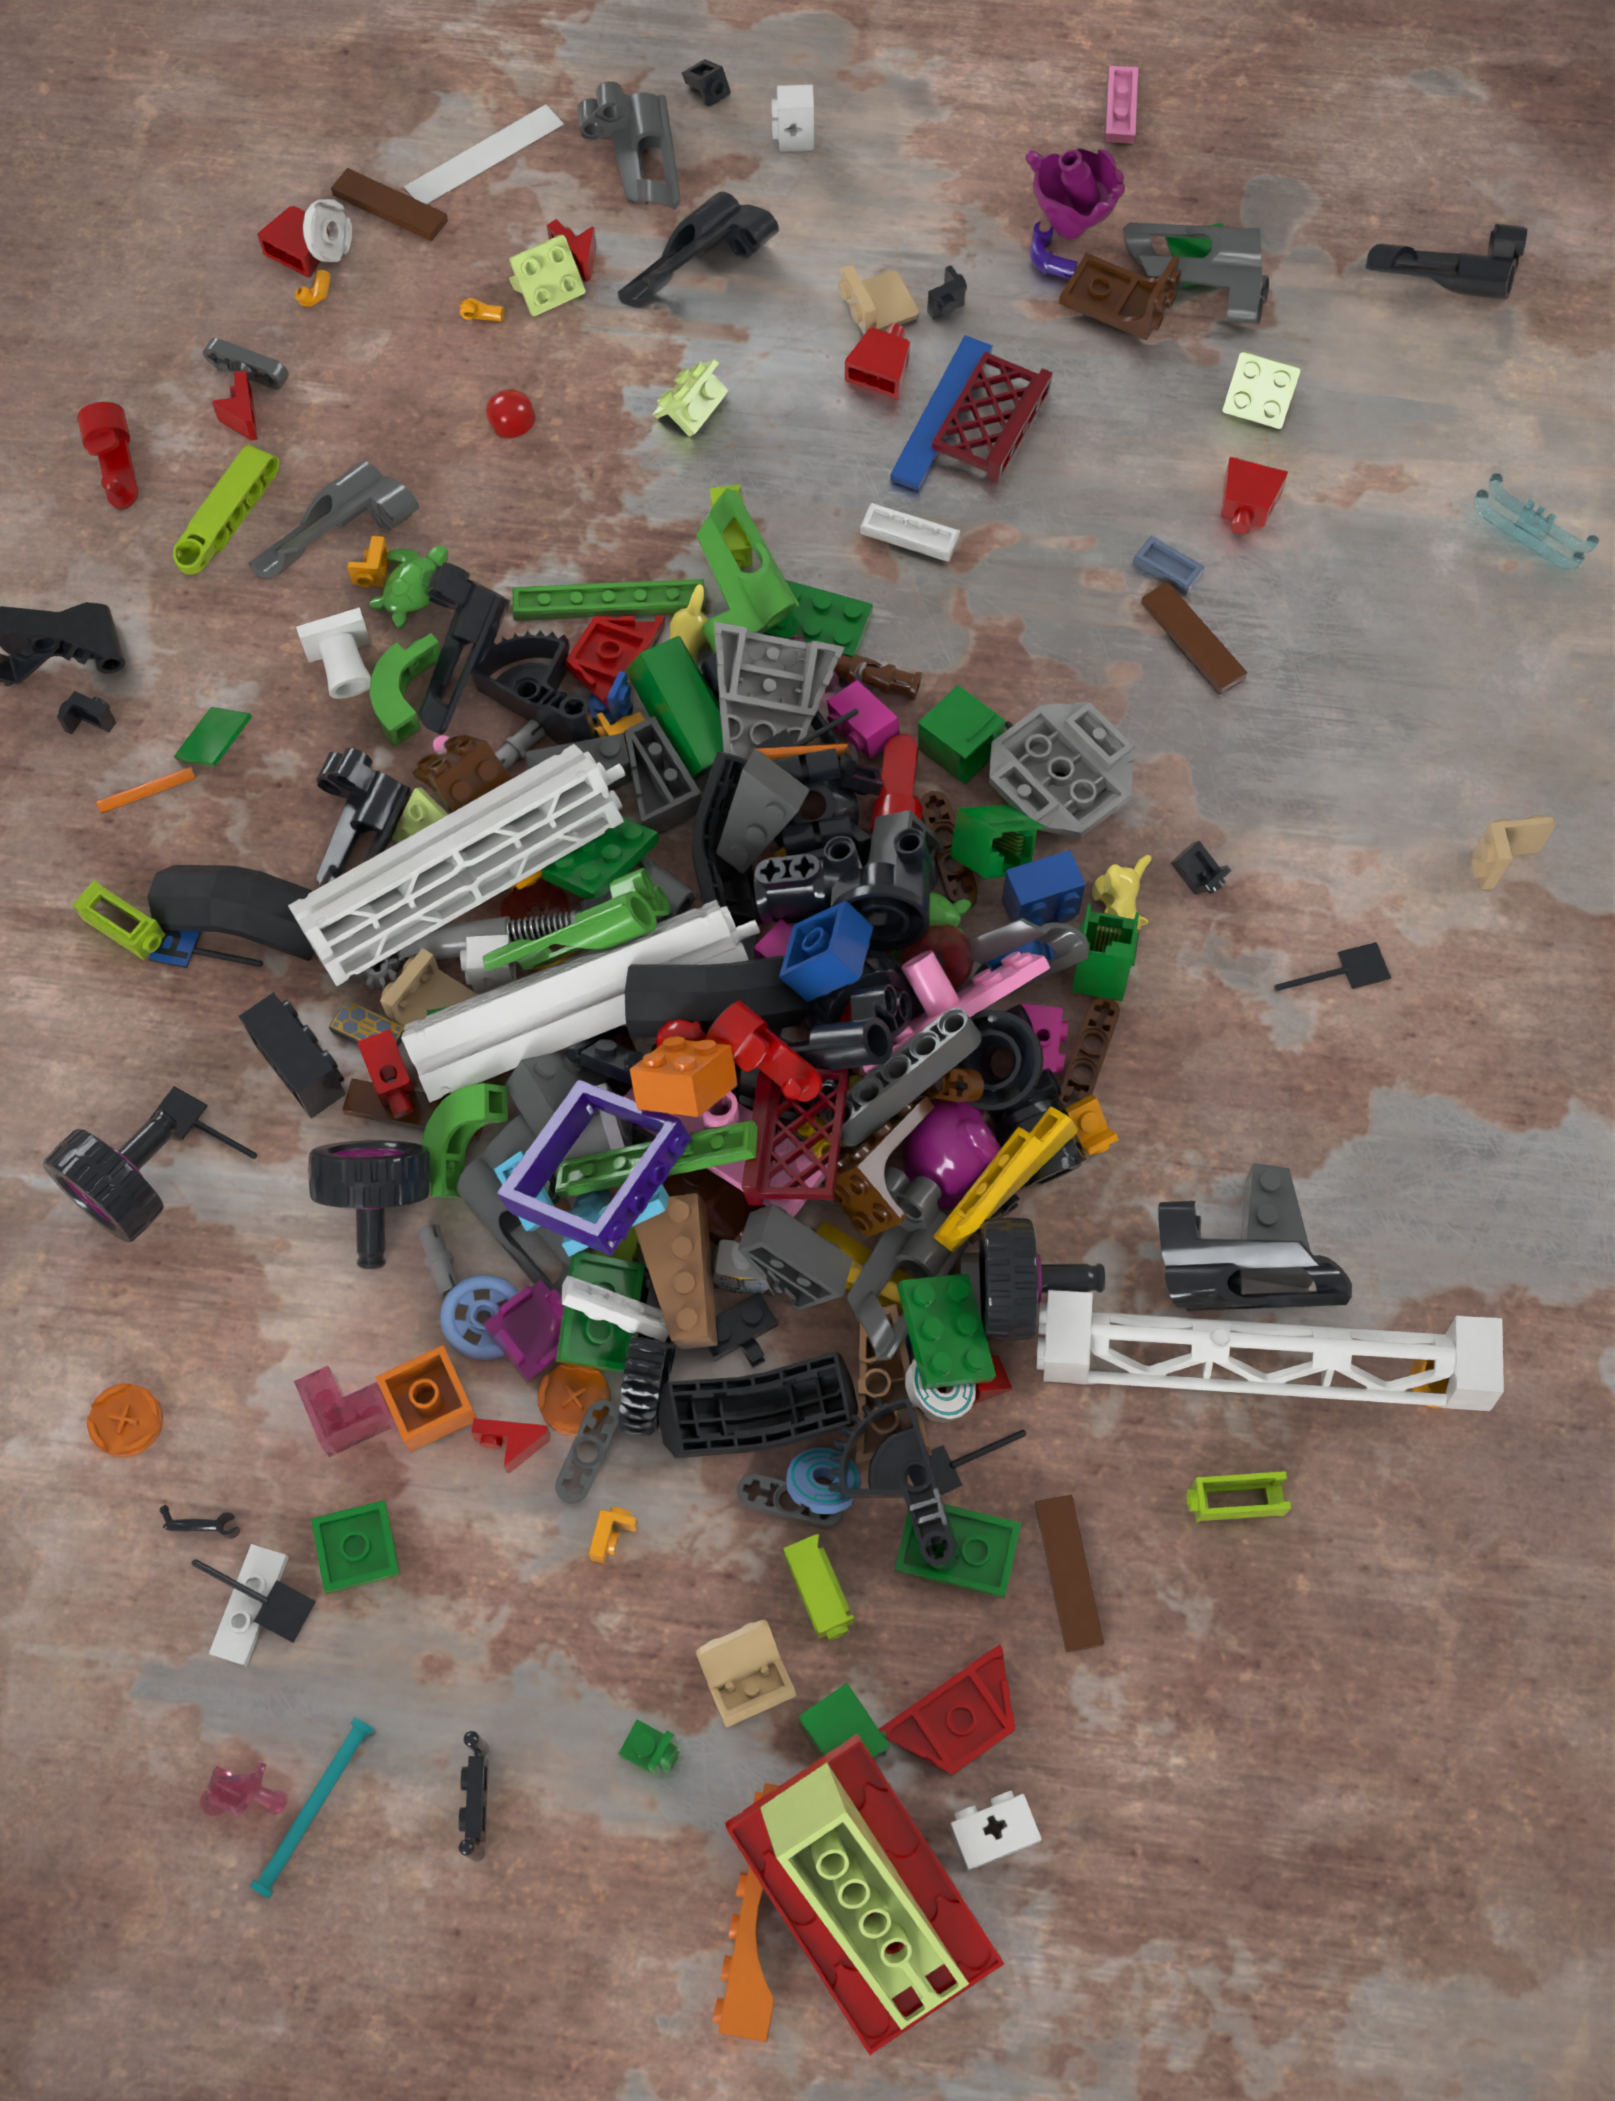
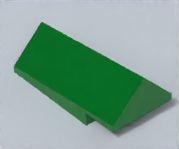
M676 636L641 652L625 671L650 718L655 716L692 779L696 780L711 770L717 751L723 752L720 704L681 636Z

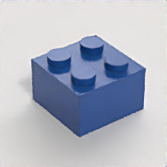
M1071 850L1007 869L1001 901L1011 923L1022 918L1039 927L1053 922L1066 923L1074 919L1076 915H1079L1086 884Z
M846 900L795 924L779 978L806 1002L820 996H826L847 984L855 983L863 973V966L874 926Z

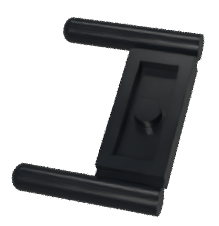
M621 1026L576 1043L566 1050V1056L570 1061L575 1062L579 1059L580 1065L631 1086L632 1080L629 1069L641 1061L645 1054L629 1050L608 1040L620 1032Z
M468 1731L464 1735L463 1741L474 1752V1756H468V1766H462L461 1791H467L466 1807H460L459 1831L465 1832V1839L459 1843L458 1849L465 1857L474 1862H479L485 1856V1851L479 1843L486 1840L489 1760L484 1756L489 1752V1745L478 1733Z

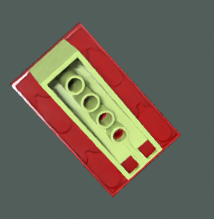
M858 1733L844 1742L843 1745L838 1746L811 1764L809 1768H805L777 1787L776 1790L771 1791L744 1809L742 1813H738L725 1822L729 1835L869 2055L1004 1965L1002 1957L922 1835L921 1830L901 1802Z

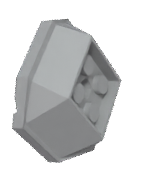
M1076 702L1075 705H1040L992 741L989 784L1011 807L1044 825L1043 829L1037 830L1081 839L1130 801L1135 746L1090 702ZM1060 772L1065 774L1066 776L1058 777L1053 773Z

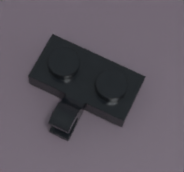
M760 1292L715 1316L718 1345L707 1347L714 1361L741 1348L752 1368L765 1362L764 1353L755 1339L777 1327L778 1324Z

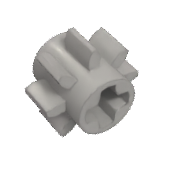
M389 956L357 974L359 982L366 981L370 992L374 988L384 990L390 982L397 980L398 976L394 970H397L400 966L397 958L390 959ZM381 968V971L375 972L376 969Z

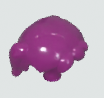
M1077 148L1075 150H1067L1061 156L1055 153L1043 156L1033 150L1026 153L1025 160L1034 172L1033 189L1038 205L1049 220L1050 225L1056 229L1058 235L1064 236L1067 240L1079 238L1086 229L1096 226L1109 217L1118 199L1125 192V184H1123L1124 174L1116 168L1115 158L1106 150L1098 149V154L1083 148Z
M933 1098L930 1100L934 1105L932 1111L903 1140L904 1174L911 1182L917 1176L927 1177L934 1181L942 1192V1196L937 1202L938 1206L954 1210L963 1196L970 1190L1001 1150V1146L992 1131L982 1120V1116H984L983 1109L975 1108L966 1102Z

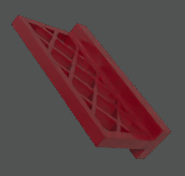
M984 352L935 436L931 448L988 472L987 479L998 484L1050 392L1053 372L1042 368L1038 374L988 352ZM987 364L998 368L1001 374L987 378L984 368ZM1021 378L1029 381L1027 387L1015 390L1011 380ZM1005 382L1009 392L994 395L990 386ZM984 387L988 397L974 401L971 391ZM1012 399L1015 409L1002 413L998 403ZM992 405L995 415L981 418L977 408ZM971 410L975 420L960 424L957 417L958 413ZM999 422L1002 432L988 436L985 425ZM979 428L982 438L967 441L964 431ZM958 433L962 443L950 445L943 442L945 436ZM986 445L989 454L985 460L973 455L971 449Z
M848 1068L838 1070L816 1069L821 1075L822 1083L826 1080H839L838 1088L827 1096L820 1092L817 1097L821 1101L807 1112L797 1103L799 1102L798 1100L786 1098L782 1088L759 1069L751 1119L758 1126L756 1158L745 1160L741 1186L748 1205H763L764 1199H834L849 1081ZM792 1107L800 1117L785 1127L779 1121L780 1115ZM828 1107L834 1113V1119L824 1127H821L813 1118ZM808 1123L816 1133L801 1143L793 1133ZM788 1138L796 1148L781 1159L775 1153V1147ZM824 1139L830 1145V1150L817 1159L809 1149ZM804 1154L813 1164L797 1175L788 1165ZM782 1170L792 1178L783 1187H770L771 1178ZM820 1170L826 1176L825 1188H809L804 1181Z

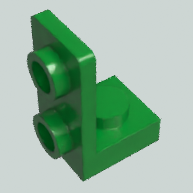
M637 1719L618 1755L655 1777L660 1778L663 1771L671 1772L680 1751H678V1742L673 1733L666 1731L663 1734Z

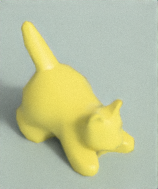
M702 585L696 586L688 608L677 611L670 622L669 640L676 636H681L696 664L700 649L709 650L711 648L701 629L710 620L701 612L704 600V587Z
M1150 855L1140 858L1134 870L1113 864L1107 869L1105 875H1101L1095 880L1092 896L1094 901L1105 903L1106 910L1104 914L1131 919L1135 918L1137 912L1135 907L1136 897L1140 887V879L1151 861ZM1139 915L1137 930H1141L1142 925L1148 924V919Z

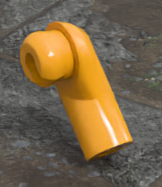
M326 270L316 271L312 288L309 289L306 286H302V289L298 288L296 290L295 298L300 302L301 306L310 308L327 298L331 274Z
M467 298L460 304V314L466 320L504 321V306L487 305L474 298Z

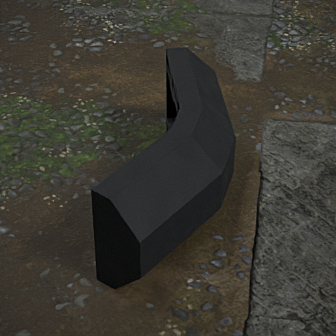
M717 751L694 820L692 861L703 905L717 900L720 908L727 906L735 927L753 920L759 926L763 921L760 918L755 898L752 865L742 874L716 854L742 770L748 759Z
M173 865L156 872L147 898L151 917L157 921L162 930L220 932L243 937L310 961L313 956L314 950L288 907V905L299 899H305L313 890L262 871L233 865Z
M785 955L706 965L631 964L628 966L625 985V1020L630 1037L657 1038L659 1029L667 1021L678 1019L691 1023L699 1021L702 1031L707 1034L712 1024L726 1008L737 1001H742L768 1023L767 1028L769 1030L799 1026L808 1014L812 1001L806 1002L779 978Z
M835 1351L767 1372L746 1376L669 1381L662 1386L658 1419L663 1444L676 1459L754 1452L781 1447L838 1431L843 1426L852 1427L855 1424L850 1417L853 1414H858V1404L852 1377L842 1355Z

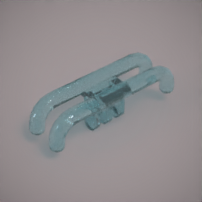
M1494 473L1489 480L1490 492L1496 501L1519 516L1516 523L1491 508L1488 504L1489 494L1486 490L1482 489L1476 493L1475 506L1485 520L1562 569L1572 570L1580 567L1585 560L1583 553L1592 552L1599 543V538L1595 535H1590L1586 540H1580L1554 523L1557 516L1553 513H1550L1545 518L1546 509L1540 506L1536 511L1533 510L1536 503L1533 500L1529 499L1524 504L1508 494L1502 487L1503 477L1499 473ZM1549 535L1567 548L1575 551L1572 557H1567L1543 542V540Z

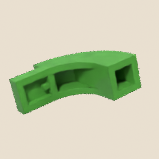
M432 633L423 639L414 641L406 650L396 642L382 655L373 670L370 680L371 703L383 734L394 747L421 730L417 713L404 699V694L413 679L438 661L441 648L439 641Z
M487 1083L465 1086L448 1095L434 1110L426 1125L421 1145L427 1147L430 1153L431 1197L462 1198L457 1191V1183L465 1169L467 1145L473 1134L484 1125L508 1122L507 1086Z

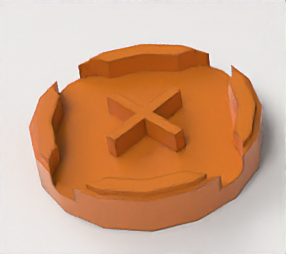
M563 1363L558 1365V1368L553 1369L543 1378L538 1389V1407L544 1421L555 1431L566 1435L577 1434L586 1411L591 1404L599 1400L611 1402V1391L601 1372L596 1368ZM603 1406L601 1411H593L592 1416L597 1419L594 1429L606 1418L609 1408ZM586 1426L583 1433L585 1434L592 1430Z
M121 1383L107 1388L95 1398L86 1424L90 1439L101 1451L113 1457H132L143 1453L156 1441L162 1430L163 1413L159 1401L148 1389L138 1385Z

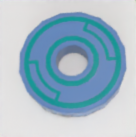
M814 1447L802 1451L792 1459L787 1470V1491L793 1501L800 1506L802 1503L810 1507L809 1511L817 1514H834L846 1510L855 1499L844 1497L841 1495V1492H830L828 1485H821L815 1481V1478L825 1477L830 1479L832 1483L839 1482V1478H833L828 1475V1470L832 1468L840 1469V1464L832 1462L830 1455L838 1454L842 1456L843 1452L831 1448ZM850 1459L847 1479L848 1489H860V1471L854 1461Z

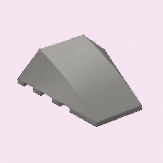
M714 621L723 752L749 759L753 747L784 729H787L794 743L805 738L825 689L832 678L838 659L841 657L845 647L818 641L805 643L749 632L746 627Z

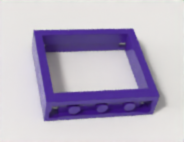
M578 1080L497 1192V1195L511 1214L612 1256L621 1241L625 1240L628 1231L636 1219L645 1211L649 1200L658 1187L665 1182L669 1171L680 1155L685 1152L684 1149L692 1138L680 1118L662 1112L639 1110L636 1107V1102ZM601 1110L655 1131L658 1134L601 1217L594 1224L535 1198L596 1112Z

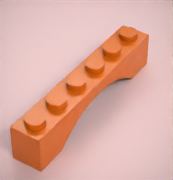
M764 1783L763 1793L756 1791L753 1803L771 1791L776 1790L779 1785ZM749 1866L748 1873L740 1872L736 1897L743 1898L740 1915L732 1914L728 1938L735 1939L733 1955H725L720 1980L727 1981L725 1998L717 1997L713 2023L720 2024L718 2033L767 2043L774 1998L764 1979L758 1958L756 1937L758 1910L764 1888Z

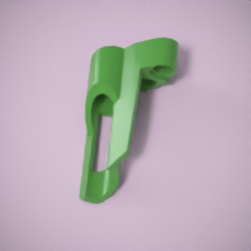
M726 488L696 534L729 608L728 611L708 620L701 628L714 654H716L714 621L746 627L749 632L763 634L766 630L773 628L784 620L793 610L800 606L738 493ZM734 516L737 518L762 564L760 569L755 572L746 573L740 570L722 537V533Z
M641 868L613 880L610 883L612 899L576 914L575 923L534 941L520 939L486 953L482 957L484 970L493 971L513 961L518 962L523 970L547 966L585 949L615 948L655 931L657 927L656 919L670 913L668 899L663 889L659 885L654 886L647 871ZM553 944L567 946L555 952L548 948V946Z

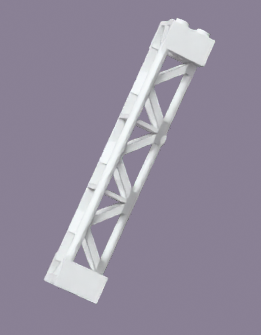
M1048 1290V1302H1040L1039 1334L1046 1335V1338L1038 1337L1037 1370H1044L1043 1382L1088 1385L1099 1383L1431 1405L1440 1408L1491 1411L1504 1392L1502 1318L1456 1316L1446 1334L1100 1313L1092 1312L1093 1293ZM1109 1339L1191 1345V1353L1146 1366L1110 1349ZM1230 1347L1312 1352V1361L1266 1374L1229 1356ZM1090 1350L1094 1355L1127 1370L1128 1373L1089 1371ZM1352 1355L1435 1360L1434 1369L1393 1381H1383L1351 1364ZM1213 1361L1246 1378L1247 1381L1210 1379ZM1203 1363L1202 1378L1166 1376L1167 1373ZM1334 1370L1367 1386L1366 1389L1330 1387ZM1321 1372V1386L1285 1384L1287 1381ZM1450 1377L1445 1394L1406 1392L1407 1389Z

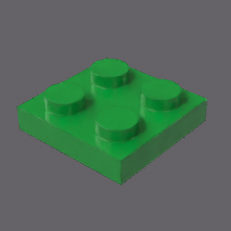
M385 1500L311 1518L322 1584L326 1594L401 1576L388 1506Z

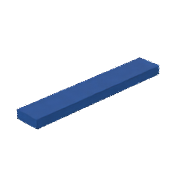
M964 335L890 474V481L916 491L920 490L939 454V451L931 448L935 436L984 352L991 354L993 345Z

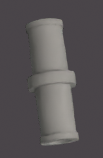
M529 720L513 737L508 736L503 741V746L495 753L505 770L516 760L521 761L525 758V752L540 738L545 736L543 728H540L538 731L535 730L540 726L535 720Z
M430 1224L419 1229L417 1234L427 1257L424 1261L426 1268L432 1272L439 1297L444 1298L458 1284L452 1266L454 1258L452 1253L446 1249L440 1232V1226L434 1224L432 1229Z

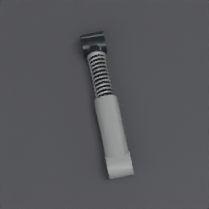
M600 898L587 899L580 902L579 908L576 911L566 912L565 915L560 912L559 916L554 913L553 917L548 914L547 918L542 915L541 919L539 916H536L535 919L531 916L529 920L525 917L523 921L519 918L516 922L515 919L511 921L510 917L504 916L446 924L399 950L398 963L404 967L406 961L411 956H416L422 948L432 953L435 960L460 957L461 950H466V937L508 935L510 943L520 939L534 941L575 923L576 914L608 900Z

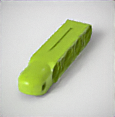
M246 445L240 451L193 516L185 532L174 545L173 559L178 570L187 575L198 574L206 568L215 554L222 552L277 475L280 464L277 456L252 445Z

